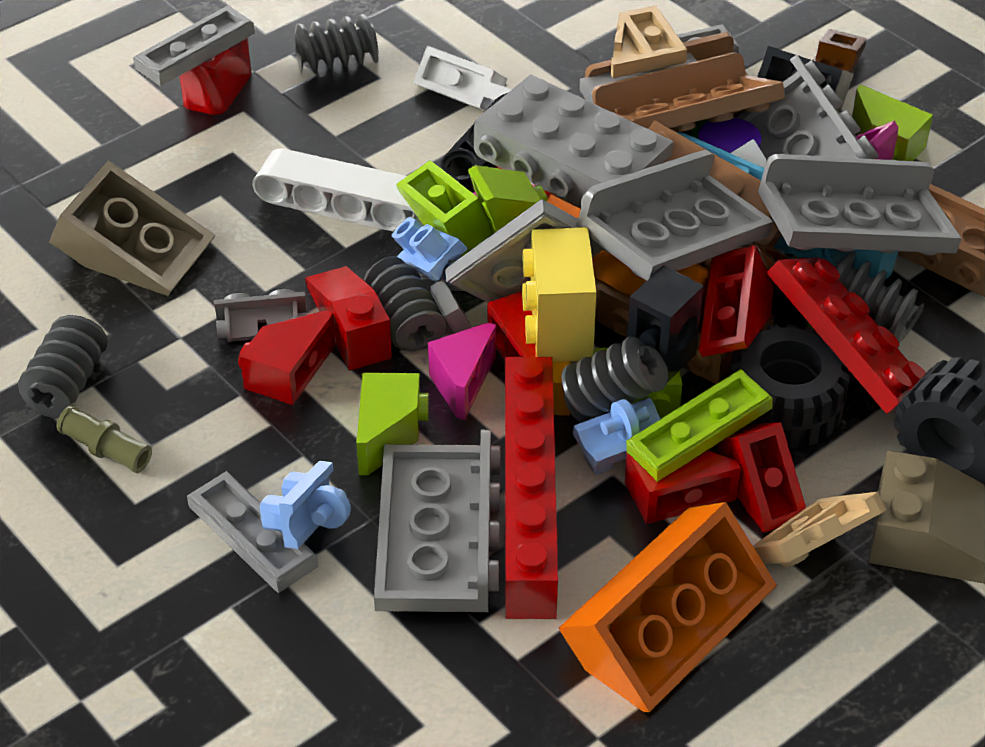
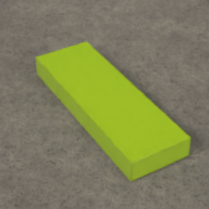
M740 369L626 441L627 452L658 482L771 410L773 398Z

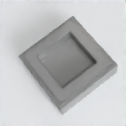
M442 279L430 286L431 290L429 291L453 332L457 333L472 328L460 303L445 280Z

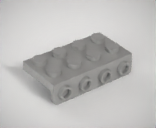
M797 54L790 59L797 72L783 82L785 99L770 102L771 108L768 110L748 113L745 110L736 117L750 122L760 131L762 137L760 150L766 160L774 154L876 159L879 157V154L865 136H862L860 139L856 138L855 134L861 131V129L847 110L841 114L838 112L837 109L843 103L828 84L822 89L820 84L826 81V79L814 62L811 60L804 64Z
M529 75L474 120V151L477 156L502 169L525 172L532 184L536 186L541 185L544 190L580 208L582 197L590 187L662 164L672 155L673 150L672 140L534 75Z
M702 150L590 187L582 197L581 210L576 227H587L589 237L598 243L602 250L611 253L631 268L635 275L647 281L663 265L678 271L768 237L774 221L712 178L709 173L714 161V155L708 150Z
M774 154L766 162L758 194L789 247L800 250L834 248L844 252H851L855 249L877 250L883 253L907 251L935 255L936 253H957L962 239L928 190L934 170L927 162Z
M481 430V445L384 444L374 590L375 611L488 612L489 591H499V560H489V551H499V521H490V512H500V483L490 482V475H500V446H491V430Z

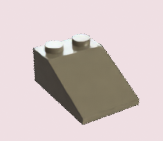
M108 160L60 214L49 242L86 268L169 296L212 242L215 234Z
M887 450L878 493L887 510L874 519L869 563L985 584V485L936 458Z

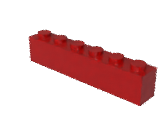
M505 357V619H557L558 555L552 357Z

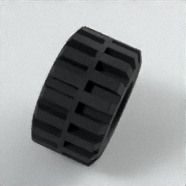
M787 324L786 328H779L778 325L767 326L766 331H759L748 348L735 350L731 356L729 376L741 369L773 398L772 409L744 427L755 423H781L789 448H798L800 443H805L807 446L817 444L818 437L827 439L832 435L833 428L839 427L844 412L850 371L826 342L816 334L817 332L814 329L808 327L806 330L798 329L797 325Z
M952 358L949 362L942 360L937 362L933 368L931 367L897 405L895 410L897 416L894 419V428L900 432L897 435V439L900 445L907 449V454L936 458L985 485V368L982 367L981 362L970 359L967 363L962 358Z

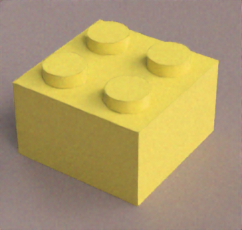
M588 228L532 229L531 249H523L524 277H531V281L522 283L523 311H532V315L525 316L526 344H535L536 357H552L553 362L579 361L584 357L592 358L594 352L596 285Z

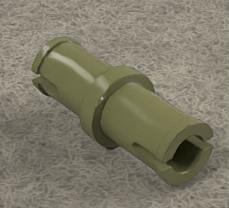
M74 405L66 407L58 418L57 431L88 446L89 452L98 458L108 457L137 474L145 469L151 459V446L143 444L121 432L119 425L111 420L100 421Z

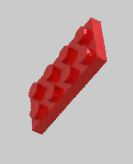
M819 257L778 260L766 272L883 411L886 414L895 413L897 405L926 374L925 370L917 363L907 360L898 349L900 344L897 338L888 329L875 323L868 314L870 309L866 302L843 286L838 280L840 278L838 270L829 261Z

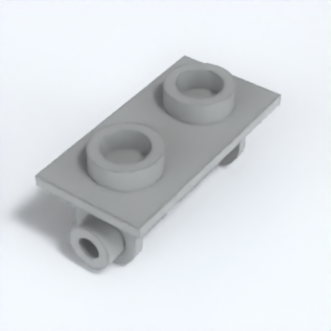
M279 289L272 291L269 295L253 297L244 293H235L226 296L224 299L214 300L217 317L218 339L227 338V342L252 340L259 332L258 323L270 325L307 315L305 292H295L290 289Z

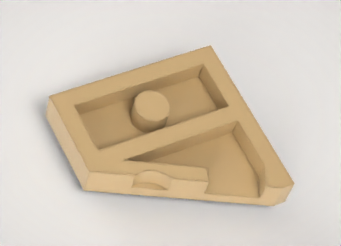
M656 5L619 13L617 33L614 41V54L611 61L612 78L655 69H665L669 66L686 63V47Z
M878 492L819 498L754 544L753 547L764 565L781 564L783 568L790 567L806 559L809 556V552L878 516L887 509Z

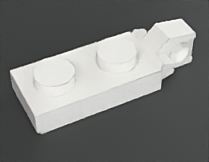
M427 46L413 81L414 84L484 111L500 95L511 91V89L504 87L508 78L501 76L495 70Z

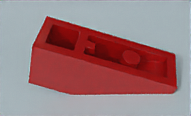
M756 245L728 251L712 257L699 352L702 357L748 348L771 316L774 284L766 273L767 269Z
M347 266L305 277L306 286L319 312L326 310L333 313L336 346L349 371L392 359L390 319L373 288Z

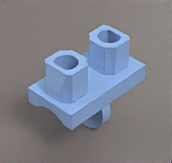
M408 217L391 235L404 249L397 257L401 258L406 264L415 267L419 273L427 276L433 283H437L442 279L446 282L445 269L460 259V255L467 249L460 239L436 230L428 224L422 227L416 219Z
M651 398L631 405L627 400L622 399L612 403L611 412L574 425L573 436L582 448L584 458L589 466L598 475L613 469L614 463L626 459V441L659 421L660 417Z
M319 461L308 473L290 472L283 479L281 487L282 496L268 495L260 503L263 529L283 532L284 547L299 549L320 525L329 529L338 528L350 516L351 506L346 493L329 485L330 475L334 471L333 462Z

